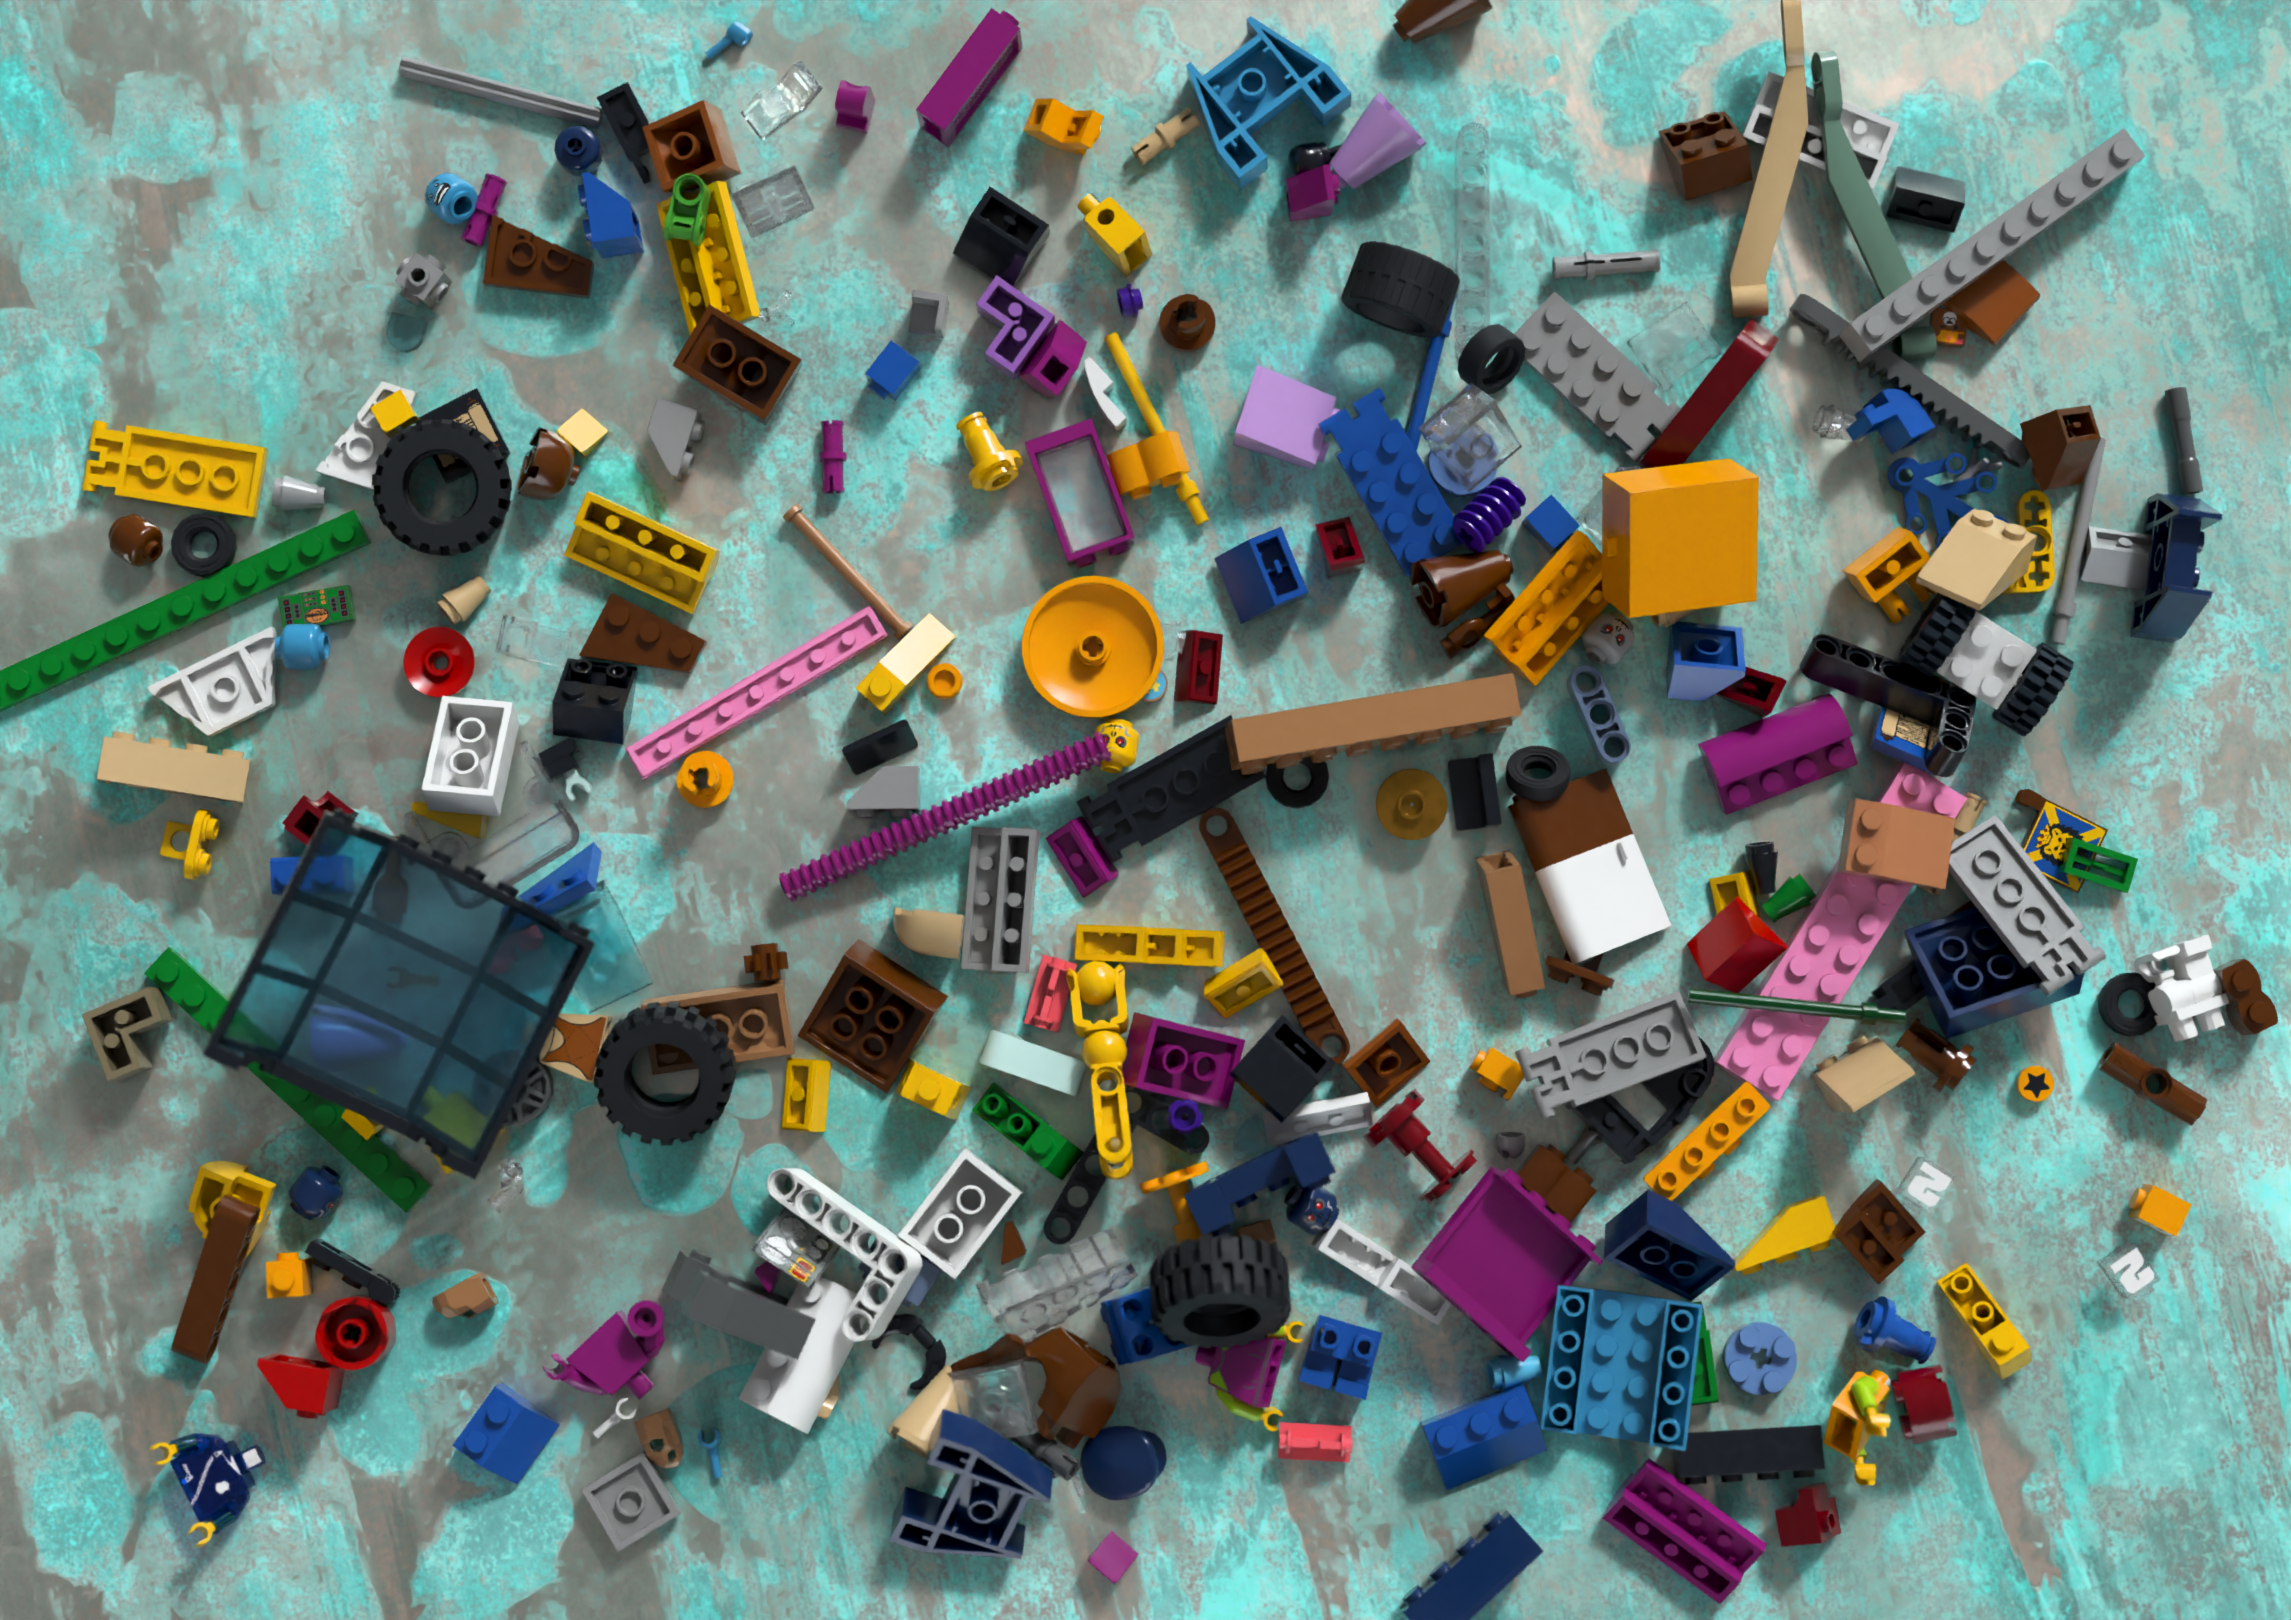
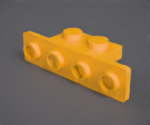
M1749 1082L1742 1083L1643 1177L1644 1182L1655 1193L1673 1201L1696 1178L1699 1180L1705 1178L1715 1168L1713 1162L1722 1153L1727 1156L1735 1150L1742 1142L1739 1137L1770 1109V1104Z

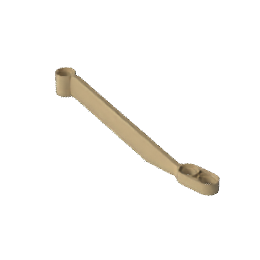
M1781 0V23L1786 72L1729 275L1730 305L1733 319L1768 316L1769 314L1766 275L1808 127L1801 0Z

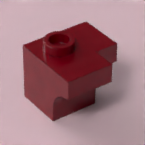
M327 791L317 801H313L303 795L282 824L285 825L284 828L307 846L325 810L334 813L335 809H339L355 818L359 813L336 795ZM328 826L316 852L325 856L328 855L345 832Z
M1825 1482L1812 1483L1798 1490L1799 1496L1796 1503L1787 1504L1775 1510L1781 1547L1820 1544L1841 1533L1835 1497L1828 1498Z

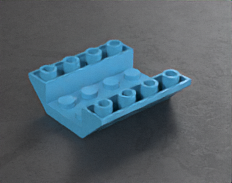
M1558 1285L1540 1430L1574 1435L1583 1433L1649 1443V1446L1686 1451L1703 1305L1617 1291Z

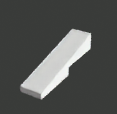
M1336 1219L1333 1226L1327 1232H1319L1311 1244L1436 1325L1440 1323L1451 1305L1450 1302L1411 1269L1409 1264Z

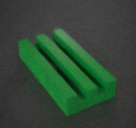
M2076 838L2067 839L2066 845L2069 846L2067 851L2063 853L2064 863L2059 866L2058 872L2119 892L2128 893L2138 861L2137 858ZM2079 848L2126 864L2125 870L2077 855V849ZM2076 862L2122 877V881L2119 883L2073 868L2072 866Z

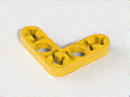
M2031 490L2020 496L2016 501L2015 521L2016 524L2024 527L2027 532H2035L2042 536L2044 546L2041 551H2033L2031 559L2045 557V561L2037 563L2039 574H2045V580L2039 582V586H2036L2035 580H2029V574L2035 571V561L2029 563L2027 573L2000 595L2041 593L2050 588L2055 579L2051 504L2046 494L2038 490ZM2033 498L2034 503L2041 506V509L2035 512V523L2042 521L2043 526L2033 525L2025 528V523L2032 521V512L2028 509L2025 510L2024 505Z

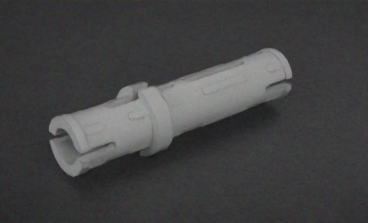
M1658 249L1593 255L1592 251L1584 252L1582 256H1556L1552 258L1554 280L1571 277H1585V280H1592L1594 276L1659 272L1661 266Z

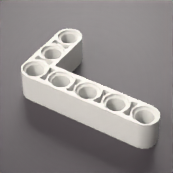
M778 1168L774 1170L767 1180L769 1194L872 1268L843 1317L842 1330L844 1335L854 1342L879 1338L884 1333L922 1268L920 1253L806 1171L799 1168ZM788 1176L793 1182L790 1192L785 1187V1181ZM816 1195L820 1200L818 1212L813 1208V1199ZM843 1215L848 1220V1228L845 1232L840 1226ZM871 1235L876 1239V1248L873 1252L868 1246V1240ZM899 1255L905 1261L902 1272L896 1266V1260ZM881 1285L886 1290V1299L883 1303L878 1297V1290ZM862 1316L868 1322V1328L865 1333L860 1328Z

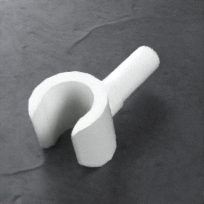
M629 1398L619 1400L616 1404V1411L593 1431L596 1438L599 1439L622 1419L630 1420L636 1415L637 1408L629 1416H624L620 1413V1405Z

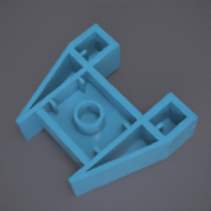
M1251 16L1246 19L1247 34L1251 40L1203 76L1191 62L1186 65L1188 80L1217 161L1239 190L1268 170L1267 156L1250 135L1297 99H1301L1322 127L1351 107V92L1330 66Z

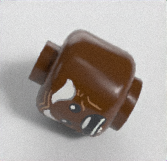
M132 514L121 517L112 524L109 530L110 549L115 555L133 566L141 567L147 565L150 562L156 561L162 554L163 533L156 525L142 516Z

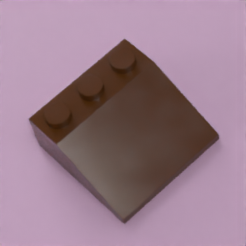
M858 939L843 955L797 1036L888 1093L934 1022L948 996Z

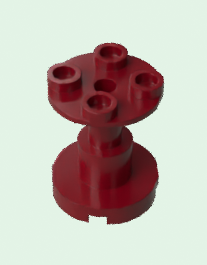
M1413 1089L1404 1096L1406 1099L1401 1104L1396 1103L1369 1129L1370 1132L1362 1138L1374 1148L1387 1137L1404 1157L1412 1153L1436 1179L1419 1197L1421 1201L1426 1200L1430 1203L1433 1199L1437 1200L1452 1186L1448 1181L1451 1177L1455 1179L1459 1174L1463 1175L1477 1160L1474 1158V1151L1471 1149L1451 1165L1427 1139L1431 1132L1413 1113L1425 1100L1416 1089Z

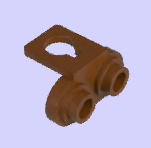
M1567 950L1563 960L1547 956L1544 963L1547 966L1546 969L1550 970L1547 977L1568 984L1570 978L1581 979L1580 982L1583 983L1581 990L1600 997L1603 990L1612 989L1615 981L1597 973L1604 953L1595 956L1590 962L1585 963L1584 967L1572 964Z

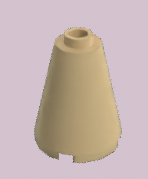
M945 1365L891 1423L886 1433L893 1439H896L897 1436L905 1439V1447L927 1459L930 1435L942 1410L946 1409L967 1416L977 1384L972 1379L974 1374L952 1373L951 1366Z

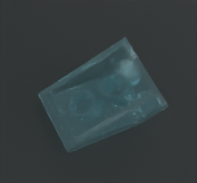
M604 880L596 883L595 891L550 914L568 925L570 922H574L590 930L588 936L595 942L574 985V989L589 1014L653 984L651 975L622 912ZM539 924L541 931L565 971L577 945Z

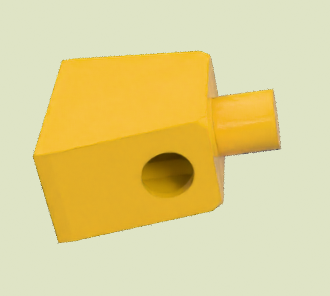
M1090 193L1079 202L1077 208L1085 216L1083 221L1088 235L1125 277H1128L1152 256L1146 232L1112 197H1107L1100 202L1093 193Z
M910 1059L895 1092L945 1117L957 1120L971 1087Z

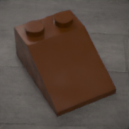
M709 304L674 361L673 366L735 408L760 423L767 425L800 370L802 360Z

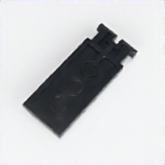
M1231 715L1108 783L1107 786L1110 791L1091 801L1088 795L1076 802L1091 829L1103 823L1105 824L1107 830L1096 836V839L1110 864L1122 859L1123 856L1120 851L1139 841L1141 847L1266 778L1263 771L1242 775L1241 769L1232 771L1225 735V727L1233 719Z

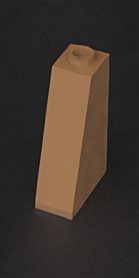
M1510 850L1476 857V866L1504 986L1510 996L1516 995L1517 998L1533 996L1537 993L1536 990L1544 989L1545 984L1521 865Z

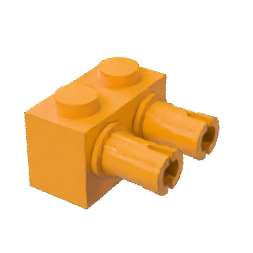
M1900 527L1895 528L1842 570L1862 598L1873 603H1879L1892 624L1903 620L1901 614L1906 617L1911 612L1910 608L1906 606L1894 589L1904 580L1907 581L1920 602L1931 598L1930 592L1933 595L1937 593L1915 583L1918 574L1923 569L1922 566L1929 561L1930 556L1912 531Z

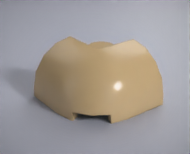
M894 907V930L900 942L909 950L924 956L959 959L961 946L963 947L965 919L963 915L920 909L908 911Z

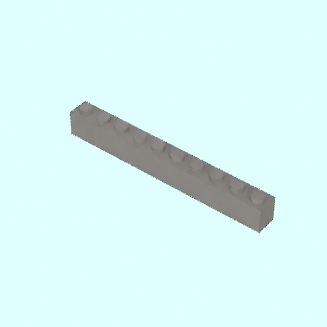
M2122 129L1850 322L1839 336L1859 363H1861L2125 175L2145 157L2144 153L2127 131Z

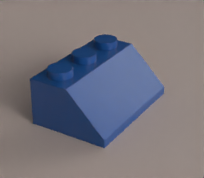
M1522 1384L1505 1391L1499 1390L1420 1422L1446 1490L1547 1451L1537 1417Z

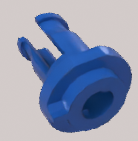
M1880 1296L1874 1301L1867 1302L1855 1321L1854 1334L1857 1337V1346L1868 1353H1873L1880 1347L1888 1348L1902 1356L1912 1357L1922 1365L1929 1359L1935 1348L1936 1338L1930 1337L1931 1332H1924L1896 1315V1304L1887 1297Z

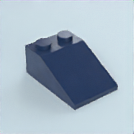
M1649 1189L1605 1224L1604 1259L1690 1301L1694 1300L1735 1268V1260L1677 1203Z

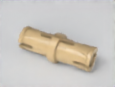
M1186 107L1164 125L1162 123L1156 125L1154 132L1130 147L1134 156L1140 158L1138 161L1141 165L1144 166L1166 148L1171 150L1176 146V141L1200 126L1196 115H1191L1192 110L1189 107Z

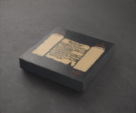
M477 388L419 417L420 420L415 422L417 425L421 421L430 419H448L465 423L490 439L500 450L502 456L510 453ZM446 454L432 456L447 484L472 472L464 461L455 456Z

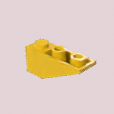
M1816 1195L1784 1206L1734 1259L1735 1268L1732 1270L1736 1272L1741 1270L1742 1275H1748L1762 1270L1763 1262L1775 1259L1776 1264H1780L1797 1258L1796 1251L1809 1247L1810 1252H1816L1830 1247L1829 1240L1836 1238L1832 1233L1835 1225L1825 1196Z
M1967 1262L1937 1281L1938 1286L1979 1351L2001 1381L2032 1362L2030 1346Z

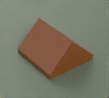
M1397 1018L1340 1066L1362 1092H1368L1369 1100L1377 1108L1431 1061Z

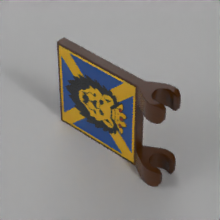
M2019 790L2015 797L2016 803L2037 811L2021 847L2046 879L2079 894L2085 880L2058 872L2059 866L2064 863L2063 853L2067 851L2069 846L2066 845L2067 839L2076 838L2101 846L2108 829L2045 799L2033 790ZM2079 848L2076 852L2077 855L2092 860L2097 855ZM2074 862L2072 866L2073 868L2080 869L2086 872H2089L2091 868Z

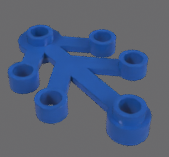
M1956 452L1949 454L1944 459L1919 464L1913 458L1902 457L1895 460L1887 472L1889 484L1895 490L1902 492L1907 513L1905 526L1914 535L1922 534L1928 526L1927 519L1920 514L1916 490L1930 499L1938 535L1935 541L1937 548L1940 546L1941 538L1947 536L1951 531L1947 509L1961 518L1974 509L1955 496L1975 491L1983 493L1992 492L1997 486L1996 476L1989 471H1982L1976 477L1938 486L1925 479L1926 477L1947 471L1951 474L1962 473L1966 469L1967 461L1962 454ZM1953 457H1959L1962 460V466L1958 470H1952L1949 467V461ZM1902 469H1910L1912 471V478L1907 482L1899 479V473ZM1988 475L1992 478V485L1989 488H1981L1979 485L1980 478ZM1994 515L1995 518L2009 523L2005 518ZM1915 517H1919L1923 521V526L1919 530L1910 528V521Z

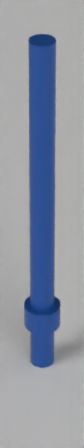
M1454 300L1441 335L1430 338L1407 430V436L1416 451L1445 337L1450 335L1452 322L1449 320Z

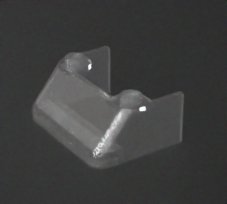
M528 740L521 743L522 756L535 776L526 782L523 788V799L531 812L472 848L468 846L461 835L455 832H444L430 840L411 811L406 813L404 817V828L411 838L420 842L418 849L429 854L434 849L452 857L453 861L451 864L462 870L468 865L485 873L484 880L497 886L499 881L512 886L573 849L579 840V827L556 783ZM434 871L452 900L459 907L472 909L491 899Z

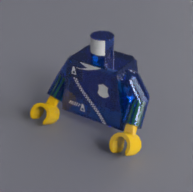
M193 1433L172 1440L169 1445L162 1442L153 1444L148 1449L150 1451L161 1448L164 1452L163 1459L152 1463L153 1465H163L170 1461L199 1523L191 1527L187 1532V1536L195 1530H199L204 1534V1540L195 1545L198 1548L204 1546L210 1540L212 1534H218L238 1520L250 1500L249 1490L256 1485L250 1471L266 1463L265 1456L257 1444L240 1452L234 1440L225 1442L220 1435Z

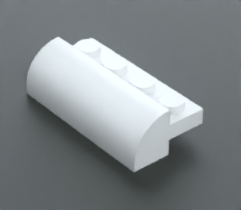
M1770 71L1767 73L1742 133L1744 138L1765 146L1783 83V76ZM1806 86L1808 127L1799 160L1826 171L1821 124L1815 109L1813 88ZM1842 101L1841 125L1873 190L1900 124Z
M821 1276L817 1278L811 1288L799 1281L787 1307L813 1317L816 1321L798 1360L764 1348L739 1400L808 1434L855 1343L844 1335L842 1320L857 1294ZM864 1316L860 1320L861 1329L866 1321Z

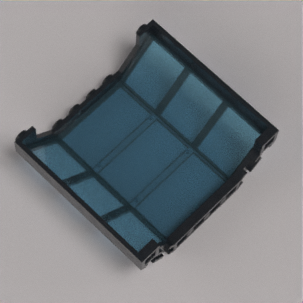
M335 809L334 813L325 810L203 1048V1055L238 1071L240 1066L247 1067L252 1061L260 1063L258 1067L260 1071L290 1082L399 1132L415 1142H419L422 1137L426 1140L425 1144L431 1147L430 1152L440 1157L442 1165L476 1179L595 942L588 936L590 930L574 922H570L568 925L516 896L519 890L509 884L499 881L497 886L484 880L485 873L468 865L462 870L451 864L453 861L452 857L434 849L431 854L418 849L420 842L400 833L399 837L396 838L355 822V817L342 810Z

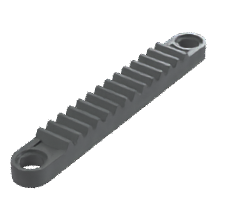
M1799 294L1790 307L1791 314L1801 323L1822 336V345L1824 347L1832 343L1834 344L1833 353L1838 354L1842 351L1846 353V362L1856 359L1839 336L1849 322L1814 298L1805 294ZM1883 346L1861 363L1857 360L1858 370L1867 367L1869 368L1868 377L1873 378L1877 375L1881 377V386L1891 383L1892 389L1902 390L1913 396L1922 407L1927 408V414L1930 418L1934 415L1939 416L1938 425L1951 424L1950 433L1954 434L1957 431H1961V440L1963 442L1973 439V448L1979 449L1983 446L2006 463L2023 469L2031 458L2022 440Z

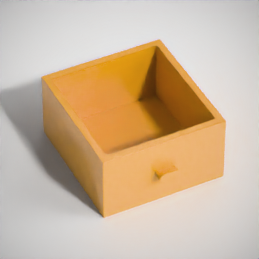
M1730 458L1602 474V597L1629 618L1757 601L1759 477Z

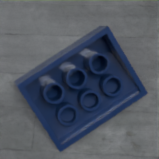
M1976 907L1907 929L1904 932L1931 1011L1946 1039L2080 993L2084 973L2078 975L2071 966H2068L2074 979L2049 996H2046L2039 987V984L2043 981L2031 966L2025 969L2022 967Z

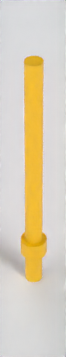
M1117 332L1107 335L1104 339L1152 436L1165 432ZM1187 474L1182 475L1183 481L1176 484L1177 488L1175 491L1181 503H1186L1196 525H1202L1209 521V518L1198 497L1200 492L1194 480L1190 481Z

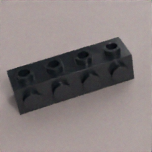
M1821 1425L1688 1433L1686 1451L1673 1449L1675 1477L1685 1478V1485L1706 1484L1707 1476L1721 1475V1482L1743 1481V1474L1757 1473V1480L1779 1479V1472L1793 1471V1478L1815 1477V1470L1825 1469Z

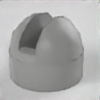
M1520 1132L1497 1133L1496 1145L1501 1156L1505 1158L1510 1156L1512 1159L1519 1157L1525 1148V1134Z

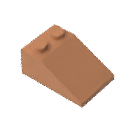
M1862 799L1851 800L1847 802L1837 873L1945 890L1956 818L1893 804Z

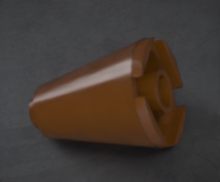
M1406 0L1394 14L1398 21L1392 26L1404 42L1410 38L1415 44L1487 13L1493 6L1489 0Z
M1499 550L1420 559L1412 563L1410 569L1412 586L1418 584L1421 595L1415 597L1418 606L1432 626L1439 625V628L1447 626L1496 592V587L1504 582L1505 585L1509 583L1511 579L1510 574H1513V565L1510 558Z

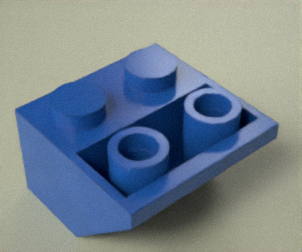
M582 173L583 185H578L580 204L585 207L589 218L583 220V228L586 240L590 241L591 248L597 249L602 259L644 252L639 217L631 203L591 173Z
M1282 527L1251 538L1214 558L1241 624L1307 597L1308 590Z

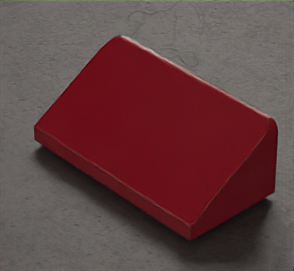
M1198 630L1180 632L1174 691L1175 701L1217 705L1223 634Z

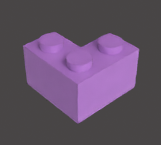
M996 275L976 303L978 313L1001 328L998 335L985 351V357L988 363L1015 381L1055 326V315Z

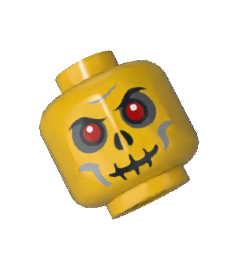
M1110 718L1106 719L1105 723L1096 727L1094 733L1098 731L1104 736L1108 744L1106 747L1112 754L1111 761H1101L1100 769L1102 771L1121 773L1122 768L1134 765L1140 735L1132 728L1133 724L1129 721Z

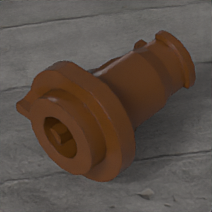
M1184 294L1173 298L1164 306L1159 319V327L1163 339L1172 348L1182 352H1193L1207 345L1214 336L1216 326L1215 315L1206 301L1198 299L1193 294ZM1187 316H1191L1195 319L1190 320L1189 322L1181 321L1178 324L1179 319L1185 320Z
M1916 1018L1895 1046L1904 1048L1916 1062L1939 1078L1933 1085L1934 1089L1941 1092L1947 1086L1953 1091L1976 1062V1059L1970 1055L1974 1047L1966 1043L1960 1050L1936 1031L1919 1023L1921 1020Z

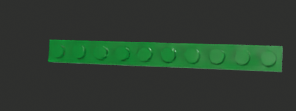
M168 947L144 974L211 1034L228 998L172 947ZM236 1006L222 1034L276 1049L278 1044ZM252 1061L251 1064H248L247 1068L403 1211L406 1213L410 1212L431 1189L433 1185L377 1134L367 1141L341 1117L346 1108L279 1077L260 1071L258 1069L260 1063Z

